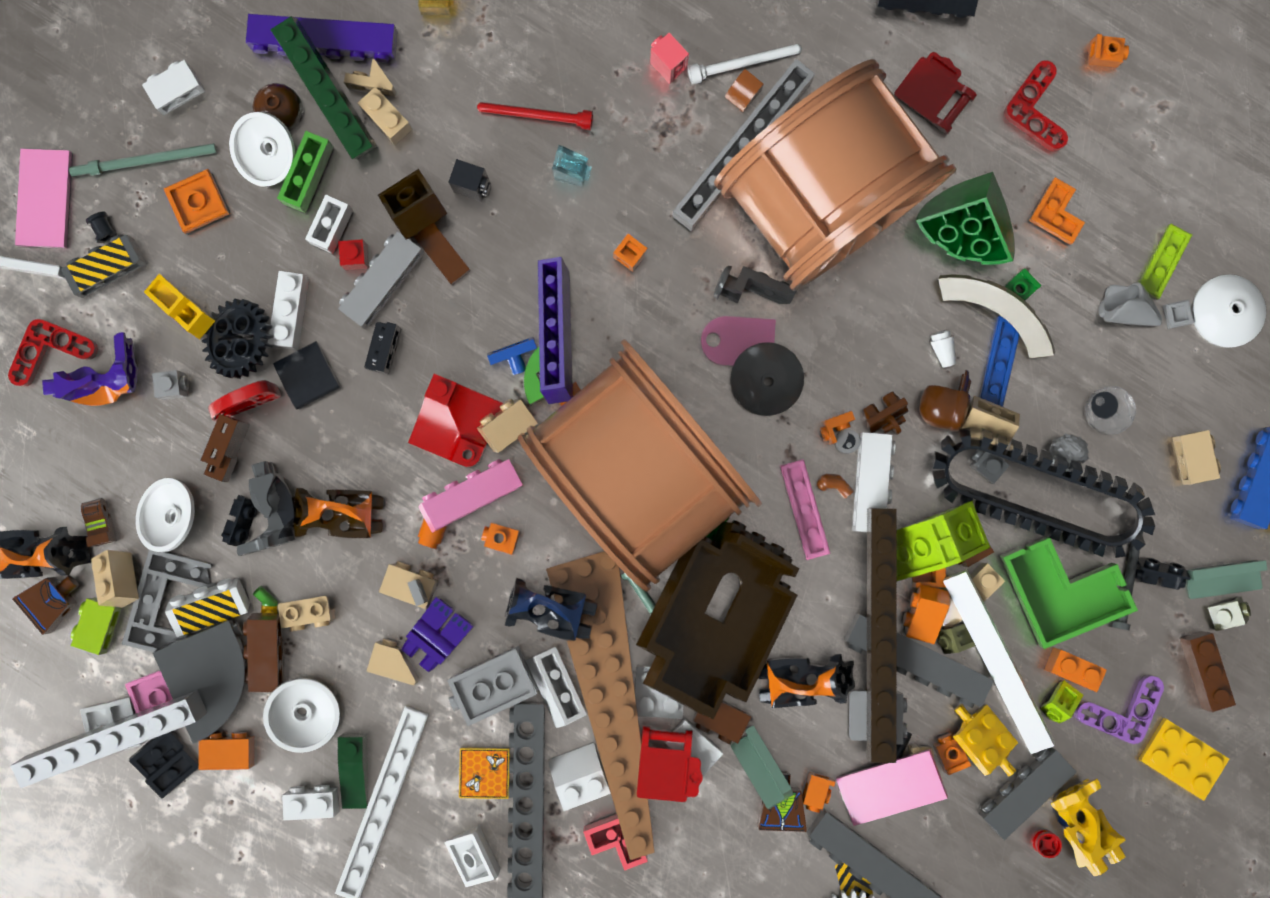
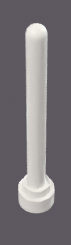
M799 44L790 45L708 66L698 65V63L687 66L689 79L692 85L701 83L709 75L799 54L802 51V47Z

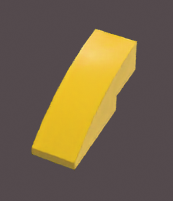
M158 274L144 291L167 315L176 320L187 332L199 340L215 322L211 316L161 274Z

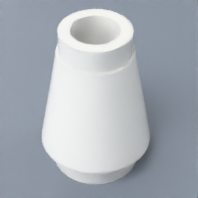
M950 330L932 334V341L930 343L942 367L955 365L954 335H951Z

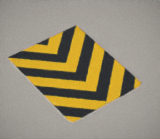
M845 863L835 865L840 890H844L847 896H850L851 889L855 890L856 896H859L862 890L866 893V898L873 894L872 889L869 887V881L865 878H862L861 881L849 872L850 867Z

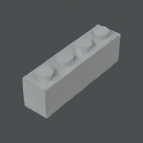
M399 231L387 238L384 243V250L380 255L377 253L369 262L370 268L365 274L361 273L354 282V285H356L350 293H345L339 301L340 307L338 309L364 329L369 326L424 254L420 247L411 240H406Z

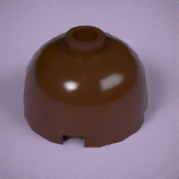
M280 83L267 84L262 87L255 95L252 106L254 112H266L277 117L283 122L289 132L298 126L304 110L302 100L297 93L287 85Z

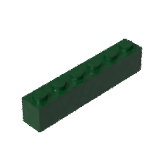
M290 16L270 29L351 159H359L378 147L298 18Z

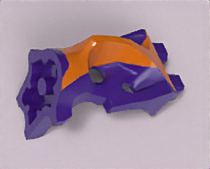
M124 332L114 335L115 362L106 374H99L87 366L78 368L71 373L64 371L54 372V379L42 380L43 394L53 395L55 398L78 404L102 406L116 402L121 394L135 392L137 374L139 372L135 363L132 338H126Z

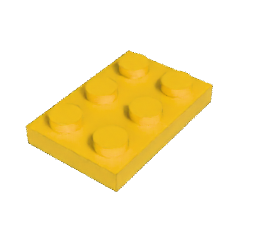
M1166 718L1162 719L1138 758L1139 761L1203 801L1230 760Z

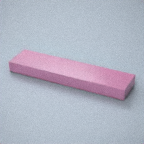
M804 459L781 465L780 470L806 560L831 554Z

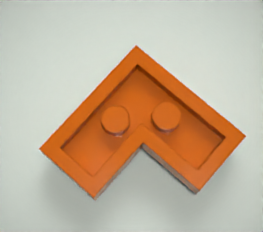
M1056 177L1053 178L1028 221L1070 245L1073 244L1085 224L1084 221L1064 210L1076 189Z

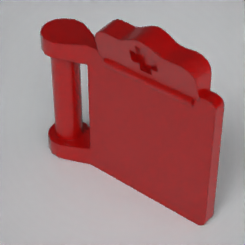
M936 52L930 53L927 58L921 57L894 92V96L945 134L951 131L953 122L968 102H972L976 98L977 94L971 88L957 81L961 76V70L954 66L951 59L941 57ZM956 91L959 92L962 96L944 119L937 117Z
M643 726L637 783L638 798L686 802L687 797H696L698 795L703 775L700 770L701 760L698 757H691L693 730H685L684 733L652 730L650 726ZM649 739L684 743V750L649 747Z

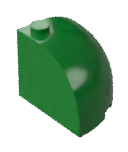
M993 172L966 180L948 188L926 203L917 215L916 222L924 235L933 244L936 243L946 250V254L965 262L966 259L977 261L983 265L1003 264L1014 260L1015 242L1011 219Z

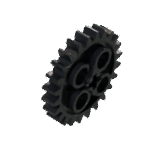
M235 298L233 302L226 301L225 307L219 305V313H211L215 322L205 333L207 338L203 339L202 342L206 343L207 347L202 352L209 354L205 361L211 362L210 368L215 369L217 374L228 378L241 379V376L249 377V371L256 373V364L264 365L261 358L262 356H269L265 350L266 348H272V345L267 342L268 339L273 338V335L268 334V331L273 326L266 324L270 317L263 315L265 310L259 308L258 304L245 299L239 300ZM243 337H247V338H252V337H254L253 339H248V340H247V339H242ZM223 338H230V339H232V341H229V340H226V339H225V340H221V339H223Z

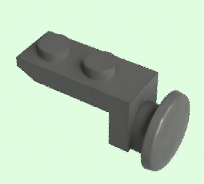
M728 265L717 282L714 298L718 300L719 296L722 295L738 303L743 290L746 289L778 304H790L797 290L792 291L790 284L779 282L770 278L766 273L756 272L743 266L739 277H734L729 274L732 266Z

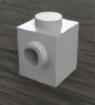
M178 370L152 373L155 398L169 400L188 397L187 390L189 384L185 373Z

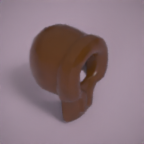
M965 370V373L962 374L958 390L936 385L926 387L919 407L920 415L926 424L941 429H949L952 432H958L959 429H962L971 398L969 395L971 380L969 379L968 370Z

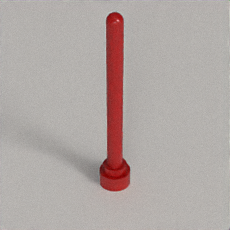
M480 102L477 105V109L480 112L574 123L583 130L592 129L593 111L583 110V112L574 114Z

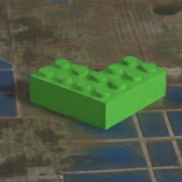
M1046 536L1026 544L1027 550L1019 547L1000 555L1036 640L1043 649L1138 611L1130 591L1123 588L1127 584L1118 564L1111 562L1069 580L1051 538Z

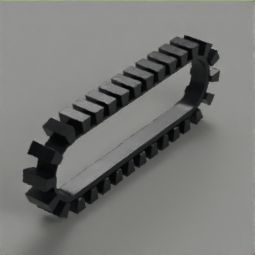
M970 427L959 429L962 442L955 445L948 435L941 441V449L947 455L934 452L932 460L933 469H945L933 471L935 485L938 489L947 483L949 484L944 488V498L952 504L958 493L962 494L960 497L961 505L970 501L973 502V499H976L975 510L977 513L986 515L987 506L990 504L991 518L1000 520L1002 510L1004 509L1006 523L1015 526L1018 514L1020 515L1018 518L1019 527L1030 531L1032 520H1035L1033 522L1034 533L1042 536L1045 535L1046 527L1049 525L1047 528L1049 538L1059 541L1061 531L1064 530L1062 537L1065 544L1074 547L1075 540H1077L1078 548L1089 552L1091 544L1093 554L1101 557L1104 556L1106 546H1113L1115 558L1125 557L1123 545L1130 541L1136 550L1139 551L1146 545L1143 535L1139 533L1140 530L1153 535L1155 523L1152 517L1147 516L1155 515L1149 497L1142 500L1145 497L1143 489L1135 482H1133L1127 493L1128 485L1124 478L1115 476L1113 483L1111 474L1101 470L1097 482L1098 474L1096 468L1086 465L1084 474L1081 476L1083 473L1081 463L1071 460L1069 470L1066 471L1068 468L1067 459L1056 455L1054 466H1051L1053 462L1051 452L1041 449L1039 461H1037L1038 452L1036 447L1026 444L1023 456L1021 455L1023 452L1022 442L1012 439L1010 449L1006 450L1008 446L1007 437L997 434L995 444L992 445V432L983 428L980 440L971 439ZM968 449H979L1124 500L1136 509L1137 517L1134 525L1127 532L1116 536H1106L961 485L950 475L949 466L952 459L958 453Z

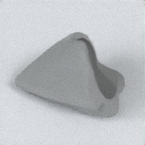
M1136 282L1130 286L1111 285L1106 289L1105 298L1100 303L1098 310L1099 316L1103 317L1104 321L1145 326H1160L1162 324V316L1141 283Z

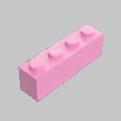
M498 459L487 465L488 470L481 473L478 469L468 474L466 481L459 484L456 480L444 487L446 491L438 495L436 492H432L422 498L423 502L418 507L431 532L433 533L519 489L523 484L510 460L502 462L501 459Z

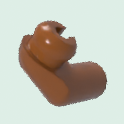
M824 474L817 481V486L820 490L826 491L828 488L837 489L844 499L854 492L844 478L838 474Z

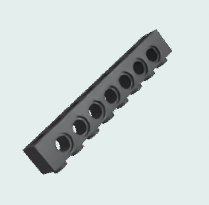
M520 702L515 704L514 708H510L509 722L514 723V733H509V748H514L513 758H509V773H513V783H509L508 796L513 798V808L508 809V823H513V833H508V848H512V858H508V873H512V883H508L507 898H543L545 702ZM523 722H530L534 727V731L530 734H525L521 731L520 725ZM523 747L531 748L534 753L533 757L530 759L523 758L520 754V749ZM523 772L531 773L533 781L529 784L523 783L520 780V774ZM523 797L530 798L533 806L528 809L523 808L520 805V799ZM527 822L531 824L533 830L530 833H523L519 825ZM524 847L529 848L532 851V856L530 858H523L520 856L519 850ZM521 873H528L531 875L532 881L523 883L520 881L519 875Z

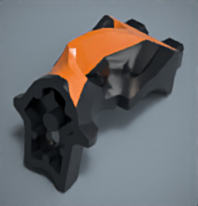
M67 527L57 528L53 535L46 538L39 536V530L0 531V579L41 577L43 572L40 566L52 569L61 576H68L73 567L91 563L89 547H87L85 538L88 536H70ZM70 550L73 551L72 557L68 556L70 554Z
M835 654L830 657L828 665L810 664L809 658H775L768 660L758 677L759 679H769V688L760 689V702L771 704L772 708L810 706L817 704L814 696L823 695L834 699L835 702L840 704L847 703L848 693L855 688L853 678L854 660L843 661L842 654ZM793 665L797 666L799 669L798 673H792L790 667ZM810 674H815L817 677L813 685L807 683V677ZM795 694L806 695V697L799 699L796 698Z

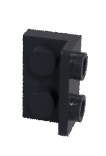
M376 322L364 366L365 369L389 374L401 329L397 324Z

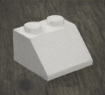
M594 742L548 759L554 786L563 811L611 794Z

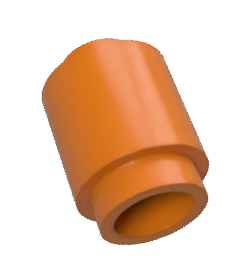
M423 519L418 533V537H420L418 543L437 549L438 544L442 542L447 526L432 533L426 520Z

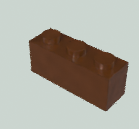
M252 613L243 624V634L247 636V645L244 646V659L248 662V668L245 669L244 682L248 683V692H273L278 686L283 684V628H281L279 613Z
M1201 631L1179 638L1201 708L1215 712L1235 706L1236 703L1214 634Z

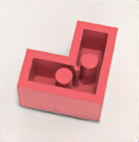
M617 814L584 826L583 833L591 855L616 847L624 871L648 862V855L630 860Z

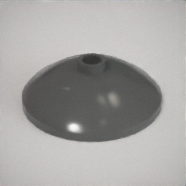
M764 342L750 346L738 356L731 371V388L735 398L745 409L758 415L771 416L788 410L796 403L804 386V372L800 361L791 350L776 343ZM766 377L773 378L771 385L764 384Z

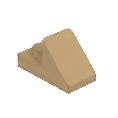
M374 58L369 77L366 73L360 71H353V74L345 73L344 84L348 89L370 92L376 86L383 95L396 97L393 85Z

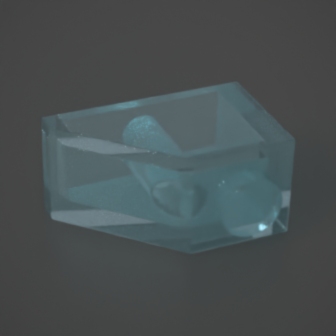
M558 145L552 167L554 179L583 187L584 180L589 181L592 167L588 166V158Z

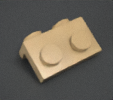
M327 596L278 604L281 628L290 627V632L305 629V624L314 623L315 628L330 625L329 620L336 619L335 609L330 610Z

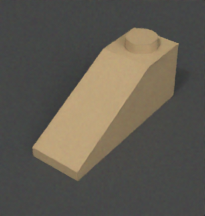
M981 563L970 573L983 602L1005 582L988 563ZM951 596L950 607L942 624L944 629L951 628L962 620Z

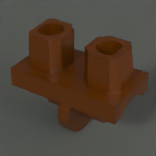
M893 391L882 398L887 408L879 412L875 404H870L863 409L867 429L870 433L882 429L884 434L893 430L896 435L902 432L899 425L906 422L903 415L909 412L906 399H900Z

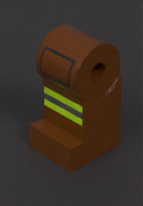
M103 498L82 503L81 513L88 536L85 537L87 547H97L116 542L117 538L106 501Z

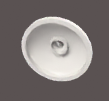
M253 112L241 117L231 131L229 142L230 154L235 167L245 179L259 186H272L285 180L295 157V146L292 136L283 122L269 113Z
M1221 275L1203 284L1194 297L1192 303L1194 325L1205 340L1216 346L1232 348L1244 345L1253 340L1264 325L1266 318L1264 298L1252 282L1241 276ZM1233 305L1238 307L1237 313L1232 310Z
M164 478L153 483L145 491L136 512L137 534L145 547L156 552H168L177 548L185 540L192 528L195 516L194 500L189 488L179 480Z
M308 678L292 679L278 686L268 697L263 713L264 726L268 736L279 747L297 753L310 752L322 747L334 735L339 724V705L332 691L324 684ZM301 707L307 710L303 715L297 712Z

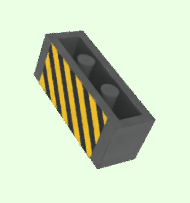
M120 234L111 238L110 243L105 246L92 248L88 251V255L68 261L66 263L67 266L62 268L61 271L73 294L84 298L147 263L135 240L126 234Z

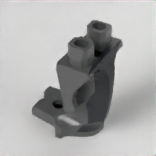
M263 461L251 465L255 477L249 479L251 501L254 507L264 515V518H267L268 528L254 540L238 545V556L280 546L296 540L292 528L295 519L292 495L284 482L283 475L275 473L273 462Z

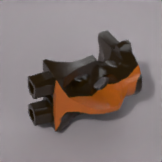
M296 488L295 496L292 497L295 510V519L292 527L295 529V537L306 535L309 528L328 530V536L342 538H371V534L382 532V519H371V509L382 510L383 508L382 496L372 495V491L326 490V494L329 495V501H324L312 497L303 488ZM338 496L346 497L348 500L347 504L338 503L336 498ZM326 510L333 511V517L330 520L322 518ZM342 522L348 523V530H341L340 524Z

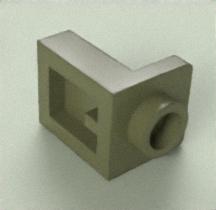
M965 623L941 629L938 634L939 644L944 654L959 653L976 646Z

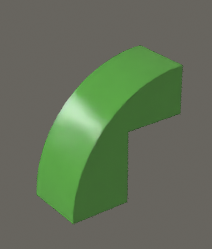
M539 347L531 355L524 374V389L530 406L545 399L540 392V380L537 377L540 374Z

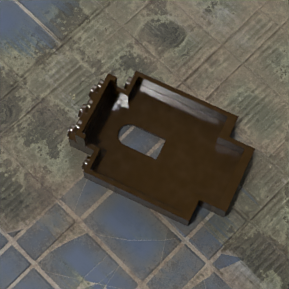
M733 520L732 523L722 522L713 541L704 537L678 559L636 643V646L656 656L643 684L713 720L726 694L740 701L747 702L798 596L790 591V585L780 581L783 575L796 577L800 568L791 564L793 561L792 557L784 553L785 549L775 543L768 544L765 542L766 537L754 531L752 533L746 531L747 526L736 520ZM728 573H734L739 579L740 586L723 623L705 614L722 577Z

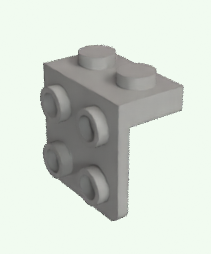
M853 690L849 693V737L854 741H867V690ZM897 691L896 744H903V738H907V723H903V713H907V698H903V693Z

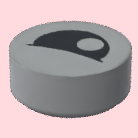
M844 429L836 435L837 443H835V447L841 453L849 454L858 449L860 438L854 430Z

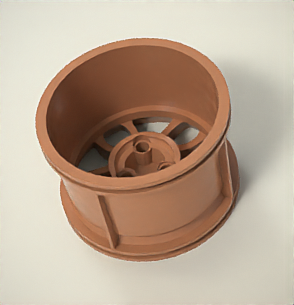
M875 59L864 61L846 70L790 108L738 152L721 170L714 181V185L718 190H721V194L725 199L734 197L780 258L788 265L790 269L784 274L783 279L786 282L792 281L790 285L792 291L807 285L861 248L930 195L957 170L954 164L947 165L950 160L947 155L938 156L883 82L886 78V73L883 69H879V63Z

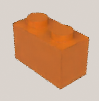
M920 584L917 593H912L910 599L911 609L910 612H905L902 626L906 628V637L935 644L950 607V596L946 590Z
M1054 647L1044 668L1045 671L1094 692H1098L1107 669Z
M214 732L199 741V770L250 769L255 766L254 736H247V732H233L231 736H222V732Z

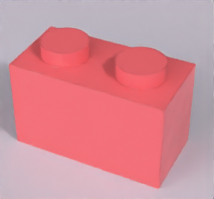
M670 33L664 37L660 35L651 44L650 63L670 84L687 69L689 53Z

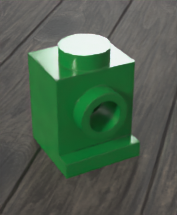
M1025 268L1004 285V287L1013 291L1025 301L1042 286ZM1017 285L1020 286V288L1023 290V293H1018L1016 291Z

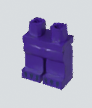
M439 596L435 597L425 613L406 635L408 639L401 649L411 658L419 648L423 650L427 655L419 665L427 672L433 670L438 664L441 665L474 628L471 622L457 612L441 631V627L454 613L455 609Z

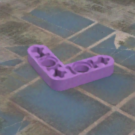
M1143 676L1138 682L1125 717L1088 701L1079 703L1074 712L1075 717L1081 723L1128 743L1138 744L1144 739L1164 690L1163 682L1156 676ZM1147 682H1153V685L1156 686L1155 691H1149V688L1146 687ZM1141 694L1152 698L1151 702L1147 699L1140 698ZM1144 702L1148 707V711L1144 716H1138L1135 710L1136 706ZM1090 706L1089 711L1099 715L1097 720L1086 716L1084 719L1085 715L1081 713L1082 709H1088ZM1111 715L1115 718L1116 724L1112 729H1106L1103 724L1104 719ZM1132 717L1143 721L1142 725L1132 721ZM1135 726L1134 730L1138 733L1136 736L1132 735L1130 738V734L1127 733L1128 728L1133 729Z

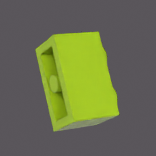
M86 598V601H83L79 608L78 614L80 619L78 625H75L71 632V639H73L71 646L97 655L106 654L122 608L98 605L97 598Z

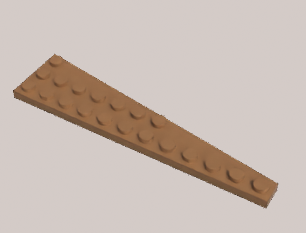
M603 551L547 568L546 571L551 586L586 594V599L598 603L595 616L582 614L580 623L592 626L590 638H576L575 641H567L629 858L632 860L655 853L649 801L648 799L637 797L641 739L620 568ZM553 594L556 602L561 603L563 601L560 595Z

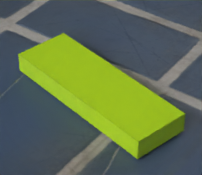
M1173 224L1167 226L1139 281L1149 295L1156 300L1160 299L1192 237V234Z

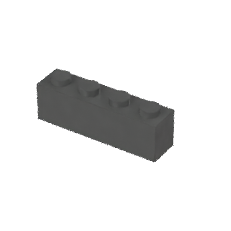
M1050 747L1038 752L1035 756L1036 760L1030 766L1026 765L1021 768L1017 773L1018 777L1012 783L1007 782L999 790L1000 794L994 800L989 799L981 807L982 811L979 815L1004 841L1077 773L1054 748Z

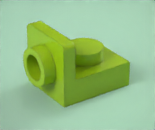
M1063 680L1057 685L1050 700L1044 703L1040 709L1046 713L1050 720L1062 723L1072 718L1084 695Z

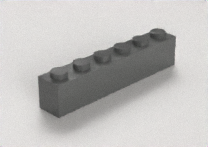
M856 613L844 640L849 642L848 648L860 654L863 650L867 651V618ZM897 633V672L905 676L907 672L916 675L915 681L925 686H928L931 682L939 686L938 692L948 697H951L953 693L961 697L960 703L970 708H973L974 704L982 708L994 680Z
M823 808L807 830V834L810 837L809 842L820 851L822 848H825L830 852L829 857L839 865L845 863L850 867L849 872L860 881L862 878H865L870 882L869 887L880 896L882 893H885L890 898H943Z

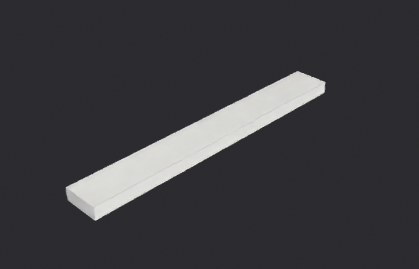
M966 569L944 578L943 582L1030 753L1033 754L1053 747L1055 742L968 570Z
M407 705L405 706L335 894L345 898H361L428 719V713Z

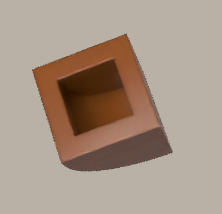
M744 69L726 93L725 98L744 112L762 91L764 84L748 70Z

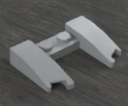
M149 549L137 590L139 599L133 603L122 645L154 652L157 648L190 635L185 634L176 637L173 629L155 625L168 579L197 587L206 586L209 588L215 586V582L210 583L207 568H212V564L172 552H156Z

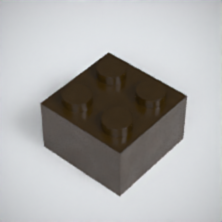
M419 169L378 194L392 221L406 240L417 235L421 230L448 214Z

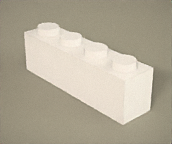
M864 432L859 434L860 444L858 447L852 531L867 532V509H887V504H891L892 490L888 488L889 480L893 479L894 466L890 465L891 455L895 454L896 442L892 441V435Z

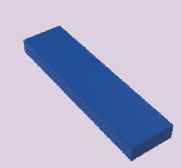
M998 316L979 397L1003 407L1020 335L1001 316Z

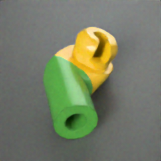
M259 586L253 595L261 602V613H277L278 601L263 586Z

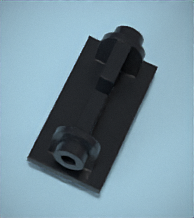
M238 495L237 499L234 498L229 515L236 517L235 522L227 519L221 534L223 537L222 542L227 543V545L238 546L246 542L251 524L257 513V509L254 507L251 499L242 495Z
M1154 558L1138 559L1140 569H1137L1135 579H1138L1139 582L1156 585L1159 577H1161L1160 585L1162 587L1179 590L1180 588H1185L1186 579H1191L1187 570L1181 564L1170 563L1169 565L1161 563Z

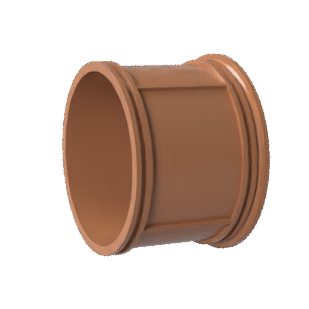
M623 339L620 343L623 345L624 351L620 350L618 352L620 358L616 361L613 357L609 359L611 365L536 428L529 426L526 429L528 435L521 433L517 438L538 471L587 532L623 572L641 589L647 592L651 589L650 582L657 584L660 581L659 575L734 512L739 516L742 513L739 509L740 507L745 505L748 508L750 507V502L760 507L762 502L672 392L634 348Z

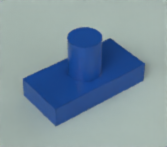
M530 337L489 352L487 357L490 365L507 359L513 375H516L526 370L521 354L534 350L537 346L534 338Z

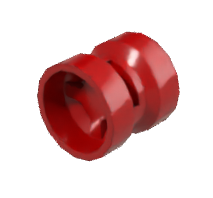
M1038 829L1031 837L1032 847L1043 857L1054 858L1061 852V840L1048 829Z

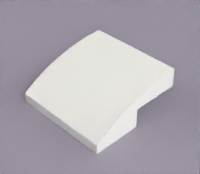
M130 697L80 709L85 733L133 715ZM137 744V745H134V746L129 747V748H126V749L138 747V746H141V744Z

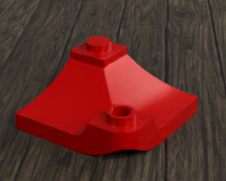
M433 374L408 443L462 466L473 467L479 463L488 445L477 429L481 425L480 420L490 413L493 415L501 410L500 405L503 403L454 381ZM466 450H470L472 452V457L470 459L464 458V452Z

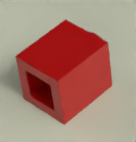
M363 239L338 241L340 266L344 270L369 268L368 244Z

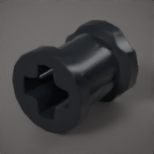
M105 211L95 213L86 219L87 225L91 226L96 235V243L100 244L108 242L111 238L117 236L116 231L112 230L107 220L108 215Z

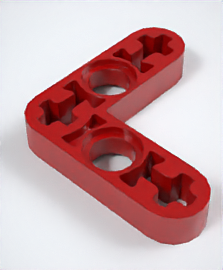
M1044 60L1039 62L1006 106L1004 115L1011 124L1046 149L1056 152L1067 144V132L1033 108L1057 74L1056 66L1051 61ZM1047 68L1049 70L1047 72L1048 75L1040 83L1036 81L1042 72L1041 70ZM1025 87H1034L1037 92L1036 97H1027L1024 93ZM1020 107V114L1014 116L1012 108ZM1028 113L1031 115L1025 123L1021 122ZM1033 119L1039 120L1042 123L1041 131H1033L1030 127V121ZM1047 128H1050L1051 130L1048 132V134L1045 137H1042L1041 135L1047 130ZM1056 134L1059 135V142L1053 144V138L1051 136L1054 137Z
M35 319L30 322L9 369L8 378L16 386L26 387L32 384L48 346L83 360H91L98 354V345L90 338L48 321ZM42 327L44 330L52 333L50 337L39 334L36 328ZM61 333H66L69 337V341L65 346H59L57 343V337ZM75 343L87 345V347L91 348L90 352H84L83 354V350L74 347ZM33 346L37 351L36 357L28 360L25 356V351L28 347ZM21 362L32 364L31 368L21 365ZM23 372L26 375L25 380L20 379L17 373Z

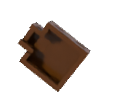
M219 414L200 460L208 463L204 475L221 482H229L237 462L236 457L250 424ZM225 423L228 424L225 432L222 433ZM214 449H217L215 457L211 458Z

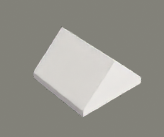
M480 825L445 842L465 887L491 881L498 877L501 869Z

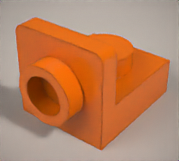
M852 411L821 422L823 427L820 428V432L824 441H829L830 445L837 443L833 428H836L838 432L851 427L849 422L855 420Z

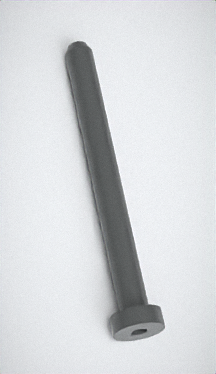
M1132 543L1124 579L1127 585L1123 586V588L1130 591L1131 596L1140 550L1137 551ZM1128 615L1117 619V622L1113 621L1112 627L1130 631L1131 625L1127 624Z

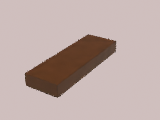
M434 223L413 236L451 285L471 271Z

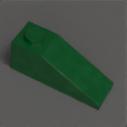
M343 733L338 737V772L342 809H367L368 733Z

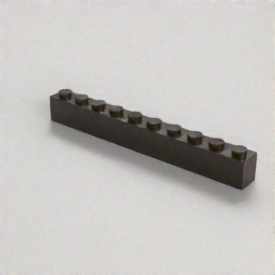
M871 508L867 509V759L871 763H896L897 509Z

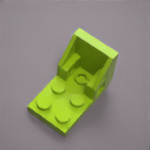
M972 501L897 529V581L950 567L990 548Z

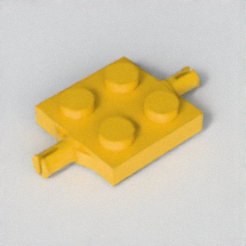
M963 704L958 705L954 711L960 716L963 723L960 730L953 736L957 743L984 776L991 774L999 765L1007 776L1014 774L1016 769L1007 760L1011 750L1018 744L1013 735L987 704L983 705L982 708L980 707L972 715Z

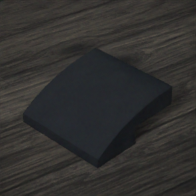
M317 341L273 363L296 410L340 388L334 372Z
M174 731L151 739L129 758V762L146 778L145 783L161 799L199 768L197 759Z

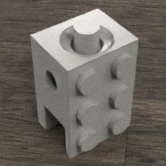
M519 646L472 666L447 680L454 695L449 697L451 707L454 711L460 709L467 726L537 695L539 691Z

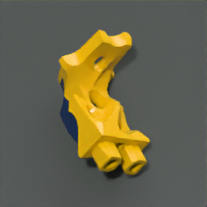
M1085 779L1052 798V803L1050 804L1058 811V822L1064 830L1065 837L1073 847L1079 868L1087 866L1093 876H1099L1109 869L1102 857L1106 855L1111 864H1115L1126 857L1120 846L1126 840L1111 827L1103 810H1096L1088 801L1089 796L1101 788L1098 779L1090 781ZM1078 811L1084 813L1085 820L1083 823L1077 820Z

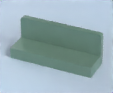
M1252 560L1188 569L1187 572L1191 577L1190 580L1186 579L1188 597L1196 599L1260 590L1263 588L1260 571L1268 570L1266 560Z
M753 725L745 730L747 736L741 738L738 744H731V748L766 808L771 809L794 794Z

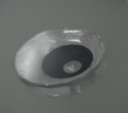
M1106 386L1096 390L1090 396L1085 406V415L1089 425L1105 435H1115L1127 430L1132 425L1136 416V405L1132 396L1126 390L1117 386Z

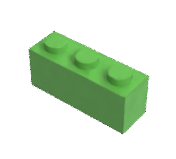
M305 131L277 197L282 204L303 213L307 212L334 148L328 139Z

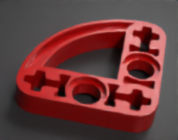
M261 380L220 397L208 406V410L212 420L217 421L219 414L232 417L280 398L281 394L277 384Z

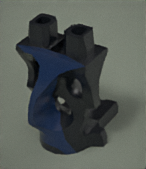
M516 578L510 592L504 616L506 617L504 626H515L517 619L537 625V632L567 641H575L576 638H590L592 626L580 623L582 614L595 616L598 603L586 599V594L548 585L543 587L545 591V596L531 592L526 587V582ZM553 594L560 595L563 601L558 603L552 600L551 596ZM540 604L545 607V612L542 615L533 613V608L536 605ZM551 620L558 622V628L551 629L548 627V622Z

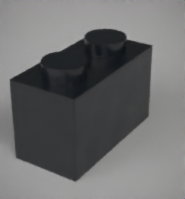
M456 159L448 181L454 193L481 202L483 196L487 197L491 187V182H488L489 177L485 168Z

